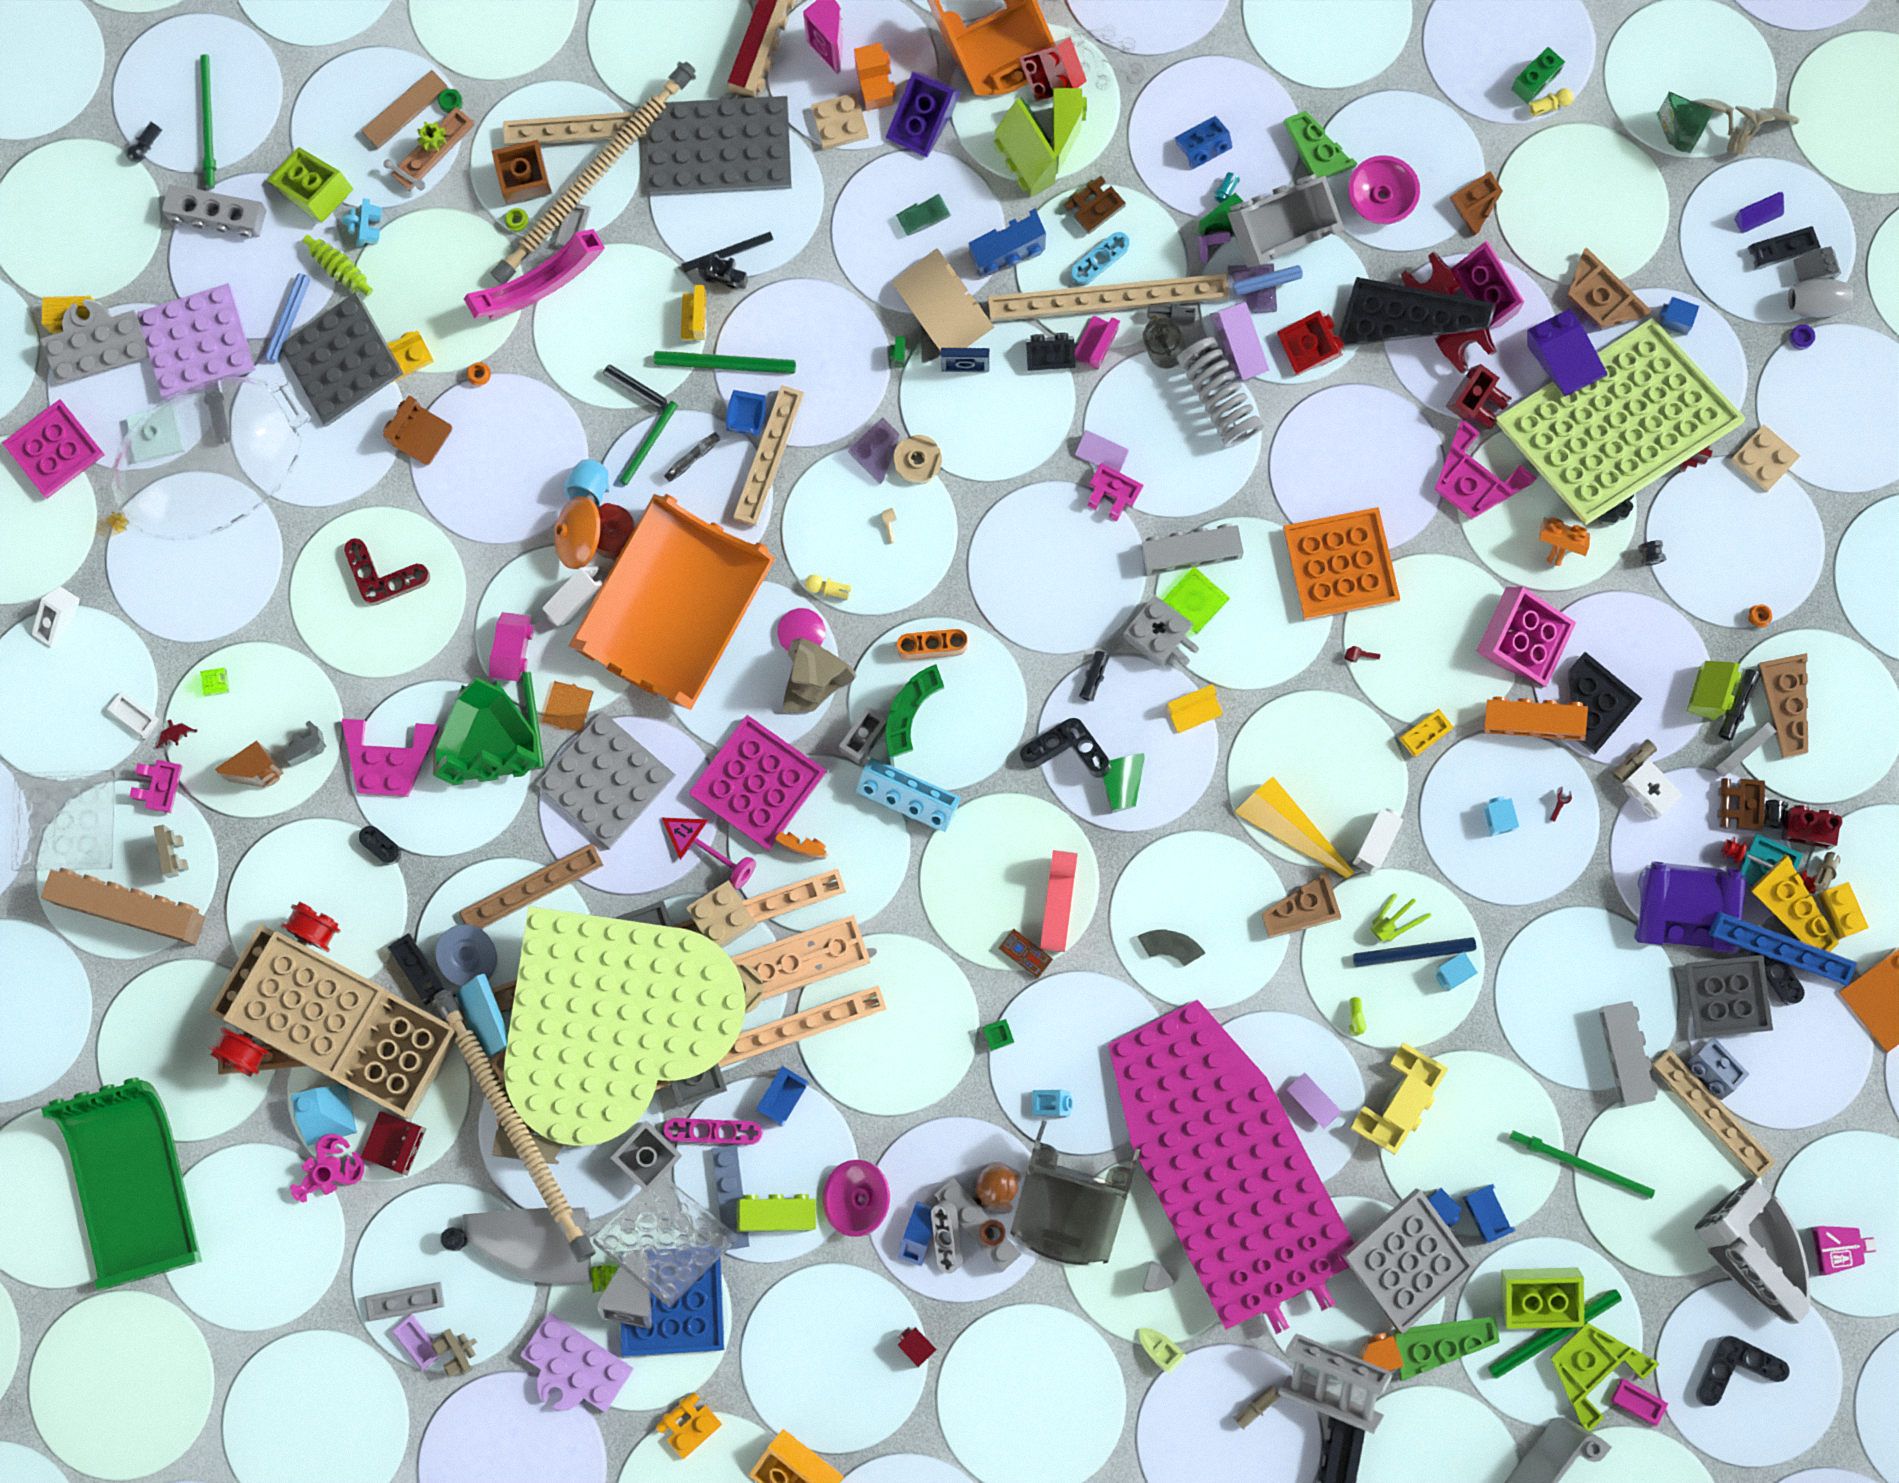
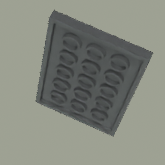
M788 96L664 102L666 108L662 110L660 115L657 114L658 117L656 119L653 118L654 122L652 124L649 123L650 126L647 128L650 196L792 188Z

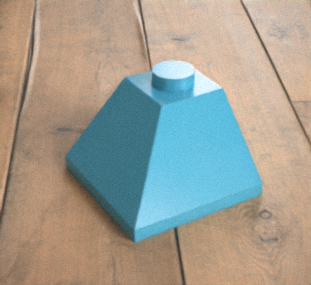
M340 1084L320 1087L291 1095L295 1117L307 1146L316 1144L317 1140L326 1134L334 1133L344 1137L357 1133L346 1086Z

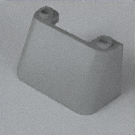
M1555 1418L1549 1423L1505 1483H1558L1579 1455L1589 1462H1599L1608 1454L1612 1446L1568 1418Z

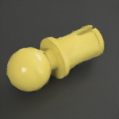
M1561 88L1555 96L1553 93H1548L1546 97L1529 102L1530 113L1533 117H1536L1547 111H1557L1558 105L1562 107L1569 106L1573 102L1574 95L1568 88Z
M811 574L805 580V587L811 593L824 591L823 596L825 597L831 595L845 600L849 599L850 594L840 590L851 592L852 585L832 581L830 577H828L827 581H823V578L817 574Z

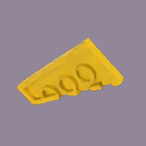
M1785 854L1750 891L1800 941L1831 952L1839 942L1824 916L1821 915L1813 897L1804 886V882L1793 867L1789 856Z

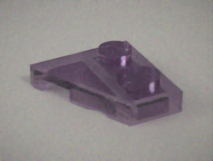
M1274 263L1247 268L1246 265L1227 267V273L1229 276H1232L1235 282L1274 272ZM1276 286L1242 295L1246 299L1252 313L1277 312Z

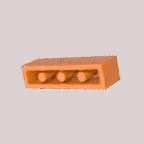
M1499 696L1493 697L1492 700L1487 699L1485 734L1585 741L1588 706H1583V703L1568 702V705H1561L1554 700L1532 703L1533 700L1527 698L1507 701L1506 697Z

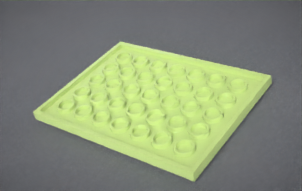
M1653 318L1597 353L1607 371L1606 377L1566 397L1556 384L1551 382L1496 417L1497 425L1585 525L1717 441L1745 421V417Z

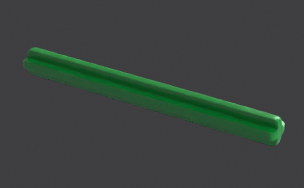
M655 351L653 355L655 365L794 374L796 372V361L792 359Z
M1612 1289L1585 1306L1584 1324L1621 1302L1622 1297L1616 1289ZM1580 1327L1550 1328L1489 1366L1488 1370L1494 1379H1498Z

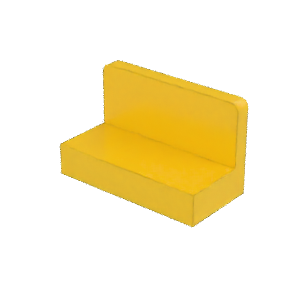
M1213 684L1167 703L1166 708L1177 733L1180 734L1222 716L1223 712L1216 699L1217 691Z

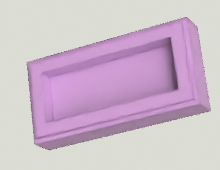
M410 1314L391 1330L422 1371L442 1356L437 1357L431 1347L434 1342L413 1314Z

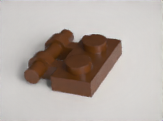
M1102 176L1095 180L1091 179L1086 183L1084 189L1078 193H1073L1069 196V200L1063 204L1068 212L1075 207L1079 209L1074 214V218L1089 235L1126 207V202L1112 186L1104 191L1100 188L1106 184ZM1091 194L1095 195L1096 197L1088 204L1084 201Z
M1721 778V787L1718 788L1720 809L1717 810V818L1720 819L1719 828H1729L1730 819H1737L1736 829L1762 831L1764 829L1765 781L1739 779L1738 788H1731V778ZM1731 797H1737V810L1730 809Z

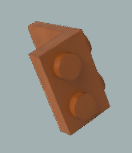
M409 395L406 400H402L398 405L397 414L393 420H389L383 429V437L391 446L428 466L451 434L453 427L450 423L422 408L417 399Z

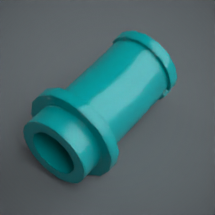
M1227 172L1220 187L1215 189L1214 198L1217 202L1222 203L1229 198L1240 182V178L1237 175L1231 181L1234 173Z

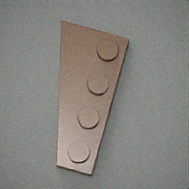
M1807 653L1757 664L1772 724L1776 730L1775 735L1782 759L1808 753Z

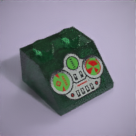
M1669 91L1657 112V116L1668 143L1680 152L1691 154L1713 110Z

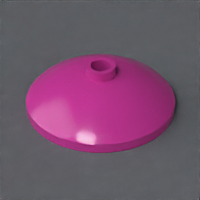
M1388 155L1374 156L1360 163L1353 171L1348 185V196L1354 210L1362 218L1375 224L1389 225L1404 220L1414 211L1420 197V183L1415 171L1405 161ZM1382 193L1386 198L1381 199L1378 197V194Z
M849 1160L837 1166L829 1175L823 1190V1209L827 1220L839 1233L851 1237L868 1235L881 1225L887 1215L890 1204L889 1185L886 1177L876 1165L865 1160ZM865 1195L867 1196L866 1203L864 1202Z

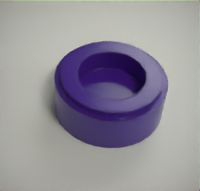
M1805 324L1796 326L1789 336L1791 345L1798 350L1808 349L1816 338L1813 328Z

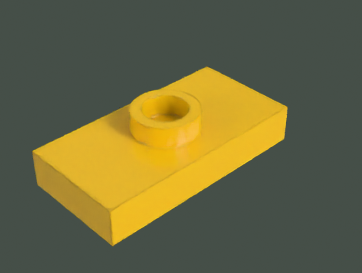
M1437 709L1401 736L1399 740L1411 755L1416 758L1453 730L1454 726L1441 710Z

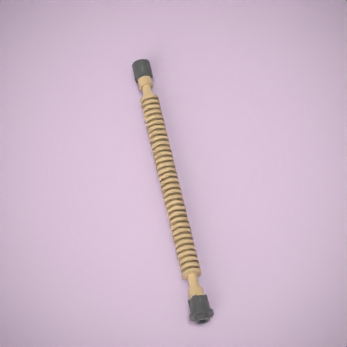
M679 61L677 63V68L668 76L669 80L663 85L664 89L656 97L652 94L650 99L646 100L647 104L644 103L642 108L638 109L639 113L635 112L634 117L629 119L630 122L627 121L625 123L626 126L621 128L622 131L619 130L617 132L619 136L615 135L613 137L614 140L611 139L609 141L610 145L606 144V149L603 148L601 150L602 154H597L599 159L594 157L593 162L588 164L590 168L586 166L584 168L586 172L582 171L580 173L581 176L578 175L576 177L579 182L574 180L572 182L573 185L570 184L568 186L569 190H564L566 195L562 193L560 195L561 199L557 198L555 200L558 205L553 202V208L549 207L547 209L549 213L546 211L543 213L546 218L541 216L539 218L541 222L538 220L535 222L537 227L532 225L531 229L534 232L528 230L527 234L529 236L526 234L522 236L525 241L523 239L519 240L521 246L514 254L510 253L505 260L501 259L491 270L490 274L500 284H505L517 272L515 269L521 264L520 260L528 252L533 254L535 252L533 248L536 250L539 248L536 243L542 245L543 241L541 239L545 241L547 239L546 235H551L549 229L554 231V226L558 227L560 225L558 221L562 223L564 220L561 216L564 218L568 216L565 211L570 214L572 212L570 207L574 209L576 207L574 203L579 204V199L583 200L584 196L582 193L587 195V190L591 191L593 189L591 185L595 186L597 184L594 180L599 182L601 180L600 177L605 175L603 171L607 173L609 171L608 168L613 167L612 163L615 164L617 162L615 158L620 159V154L624 155L625 153L624 149L628 150V145L632 146L634 144L633 141L638 139L636 136L640 137L642 135L641 132L644 133L646 130L645 127L648 128L650 126L649 123L652 124L654 122L653 118L656 119L658 117L657 114L660 115L662 110L666 108L664 102L671 95L674 96L679 89L683 90L691 80L694 81L696 79L694 74L696 70L687 61L684 63Z
M448 990L438 992L434 996L433 1007L438 1009L443 1020L446 1019L450 1027L453 1026L458 1034L455 1041L459 1044V1049L465 1055L464 1058L468 1065L471 1066L470 1068L474 1072V1076L477 1077L476 1079L480 1083V1087L483 1088V1092L486 1094L487 1099H489L493 1110H495L501 1125L504 1127L508 1137L511 1138L510 1141L514 1144V1148L517 1149L516 1152L520 1155L519 1157L523 1161L524 1166H526L532 1181L536 1183L535 1186L539 1189L540 1195L542 1194L541 1197L545 1200V1204L548 1206L552 1217H555L556 1223L562 1222L566 1229L565 1235L570 1242L568 1246L578 1263H581L591 1258L596 1253L587 1235H583L579 1226L576 1227L570 1216L574 1212L570 1209L571 1206L567 1203L563 1192H560L561 1188L558 1186L554 1176L551 1175L552 1172L548 1169L549 1167L545 1163L544 1158H542V1154L539 1152L529 1131L526 1130V1125L523 1124V1120L520 1119L521 1117L513 1107L507 1091H505L483 1048L480 1047L481 1044L477 1037L474 1036L473 1030H466L463 1024L464 1019L460 1014L462 1010L455 999V992H448Z

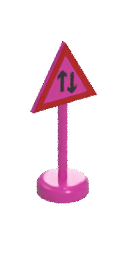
M661 817L680 860H682L694 843L733 870L729 879L733 888L740 889L750 879L756 868V860L751 857H745L736 865L697 838L709 819Z

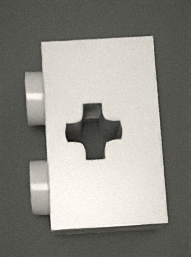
M1649 759L1622 783L1626 787L1625 791L1633 799L1637 798L1643 804V810L1649 816H1655L1656 819L1664 815L1684 796ZM1651 787L1655 789L1652 795L1647 792Z

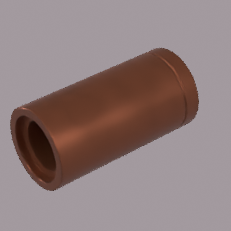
M991 1219L982 1224L980 1239L984 1245L997 1247L1005 1239V1227L1000 1221ZM996 1227L1000 1231L999 1238L994 1241L987 1239L985 1236L987 1228Z

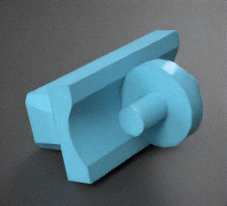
M363 198L362 204L359 206V215L356 216V209H350L349 215L343 216L341 221L343 225L348 226V233H355V227H357L356 247L362 248L365 243H378L380 229L368 227V221L380 222L382 207L371 205L370 199Z

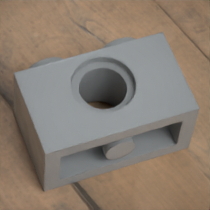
M867 706L839 745L840 752L861 765L886 730L887 719Z

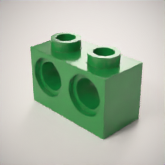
M1548 46L1516 77L1511 90L1529 104L1561 73L1566 61Z

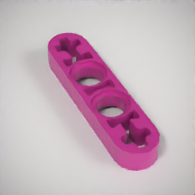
M672 1118L664 1126L666 1137L675 1142L754 1145L759 1143L763 1136L761 1126L752 1121ZM674 1123H678L679 1127L687 1128L686 1123H691L689 1128L690 1138H685L686 1132H678L677 1137H673V1133L669 1132V1127H674ZM705 1124L707 1126L708 1133L704 1138H697L695 1136L694 1128L696 1125ZM723 1125H730L733 1128L731 1138L722 1139L720 1137L719 1130ZM737 1125H742L741 1131H748L750 1126H754V1130L758 1131V1136H754L753 1140H749L747 1135H740L741 1140H736L738 1135Z

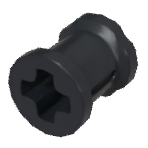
M1766 800L1767 814L1764 826L1772 829H1785L1784 815L1785 809L1788 808V803L1780 800Z
M449 1227L443 1231L441 1243L448 1250L459 1251L466 1246L467 1238L464 1236L462 1229ZM455 1234L459 1237V1242H454L453 1245V1242L449 1241V1237Z

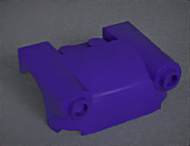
M1652 861L1651 865L1645 867L1637 883L1640 890V914L1634 938L1638 943L1656 945L1669 943L1709 947L1716 951L1738 953L1739 946L1710 936L1708 933L1718 911L1742 919L1746 876L1742 875V871L1736 869H1727L1725 871L1717 868L1669 864Z

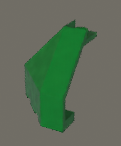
M475 677L467 686H461L434 747L433 776L452 785L464 784L465 780L478 779V782L499 780V776L513 774V778L524 776L538 762V736L497 680L490 684Z

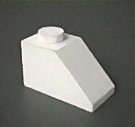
M61 586L42 597L32 635L48 646H54L74 619L80 599Z

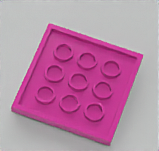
M746 715L688 794L769 852L776 843V836L780 831L784 832L827 771L749 715Z

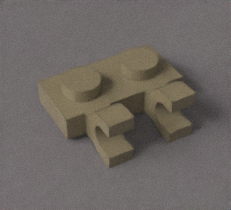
M163 824L153 826L162 875L167 878L179 876L178 870H189L188 861L186 859H179L178 855L174 854L173 849L174 846H184L183 837L180 835L175 836L173 830H170V828Z

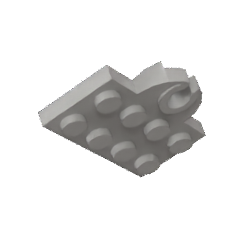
M90 299L83 300L84 306L90 311L89 318L82 319L77 315L78 306L75 302L64 313L62 321L63 331L40 338L57 384L150 357L135 310L111 316L107 307L101 302Z

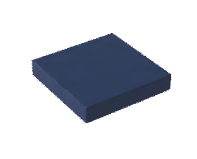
M941 348V371L988 372L990 348Z

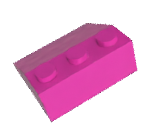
M1506 587L1476 652L1498 666L1538 685L1547 687L1576 622L1526 588Z

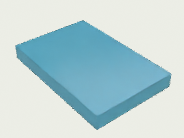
M481 974L455 993L470 1030H473L474 1036L477 1037L481 1044L480 1047L483 1048L487 1058L491 1060L507 1048L509 1033L485 974Z

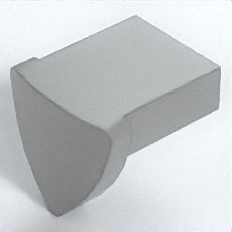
M1150 1261L1143 1291L1155 1292L1172 1286L1174 1282L1168 1272L1158 1263Z

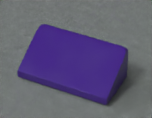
M1783 192L1775 193L1740 209L1734 218L1740 232L1746 233L1783 216Z

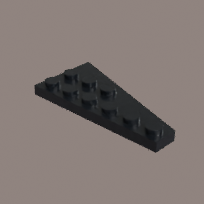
M1356 277L1339 336L1345 347L1488 330L1496 306L1490 302Z

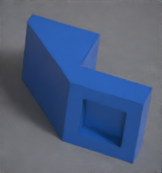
M916 1202L897 1258L922 1266L929 1241L933 1235L931 1218L933 1207Z

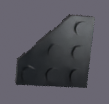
M1584 652L1568 670L1571 702L1583 703V706H1588L1585 741H1576L1595 755L1643 698L1587 652Z

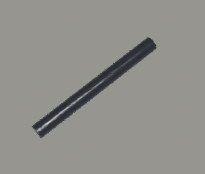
M771 231L712 253H716L718 257L724 259L774 239ZM712 253L682 263L684 273L697 269L700 260L709 262Z

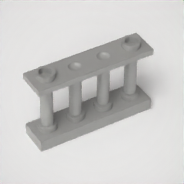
M1296 1333L1285 1350V1356L1295 1360L1293 1375L1287 1377L1278 1394L1374 1434L1384 1419V1414L1374 1410L1377 1394L1382 1396L1391 1381L1392 1372ZM1305 1365L1319 1370L1316 1386L1302 1381ZM1329 1375L1343 1380L1340 1396L1326 1391ZM1353 1384L1367 1390L1364 1406L1350 1401Z

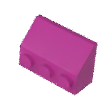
M816 0L803 11L806 40L834 72L839 74L841 72L843 51L841 7L836 0Z
M1488 241L1482 243L1451 268L1461 282L1462 289L1468 298L1495 304L1496 308L1489 329L1503 326L1520 312L1525 301Z

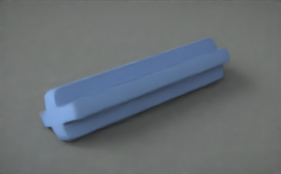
M1300 265L1236 281L1233 283V291L1236 296L1292 282L1302 279L1303 271Z

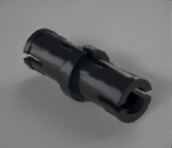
M1095 651L1091 666L1085 673L1086 679L1079 694L1080 698L1094 702L1098 686L1104 680L1103 674L1110 659L1109 654Z

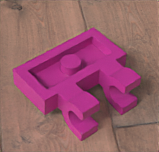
M1100 463L1089 484V487L1093 488L1094 491L1088 500L1087 506L1096 510L1105 494L1116 500L1110 510L1109 517L1118 521L1125 505L1131 508L1134 506L1144 484Z
M156 760L155 767L137 763L135 773L138 776L152 778L149 790L131 787L129 797L137 801H146V809L171 814L183 766L161 760Z

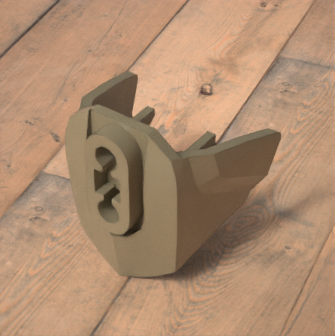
M803 638L793 639L788 655L794 664L786 687L782 711L790 713L815 711L837 689L850 684L857 676L855 671L846 662L816 643Z

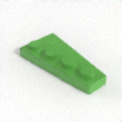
M1496 1316L1410 1327L1404 1334L1399 1333L1397 1329H1393L1394 1339L1404 1364L1403 1367L1399 1368L1400 1381L1407 1380L1438 1366L1500 1343Z

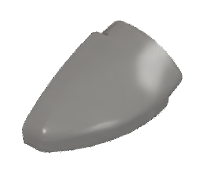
M548 1208L462 1214L464 1236L481 1254L502 1269L518 1277L547 1284L591 1283V1258L581 1263L577 1262L568 1246L570 1242L565 1235L566 1229L562 1222H555V1217H552ZM570 1208L574 1212L570 1217L575 1226H579L583 1235L586 1234L590 1241L588 1208Z

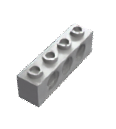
M170 184L168 185L162 212L171 223L181 225L183 222L189 223L199 229L210 227L221 233L231 231L246 238H251V236L260 237L267 211L260 201ZM195 205L192 211L186 212L189 206ZM218 210L216 215L209 216L211 211ZM242 214L238 220H232L235 215Z

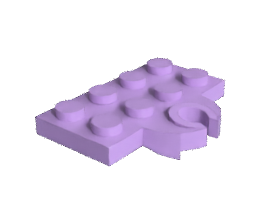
M550 1312L520 1355L541 1370L537 1379V1391L543 1403L549 1400L548 1394L551 1389H561L563 1396L559 1402L554 1403L552 1409L571 1410L586 1399L606 1413L634 1371L633 1367Z

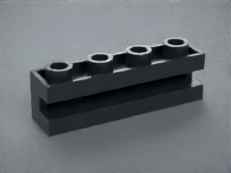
M1329 1416L1327 1429H1330L1331 1432L1329 1440L1325 1439L1322 1455H1325L1326 1459L1324 1466L1320 1465L1317 1481H1321V1483H1356L1365 1430Z

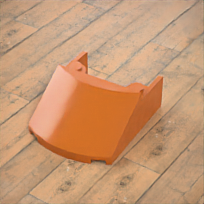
M927 0L942 33V39L973 94L1000 95L1028 84L1019 57L1054 42L1037 0H1003L1005 3L1003 7L965 26L958 13L954 11L944 12L939 0Z

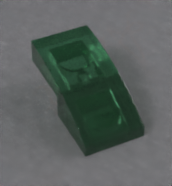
M939 193L920 205L915 203L896 214L907 236L925 230L952 216Z

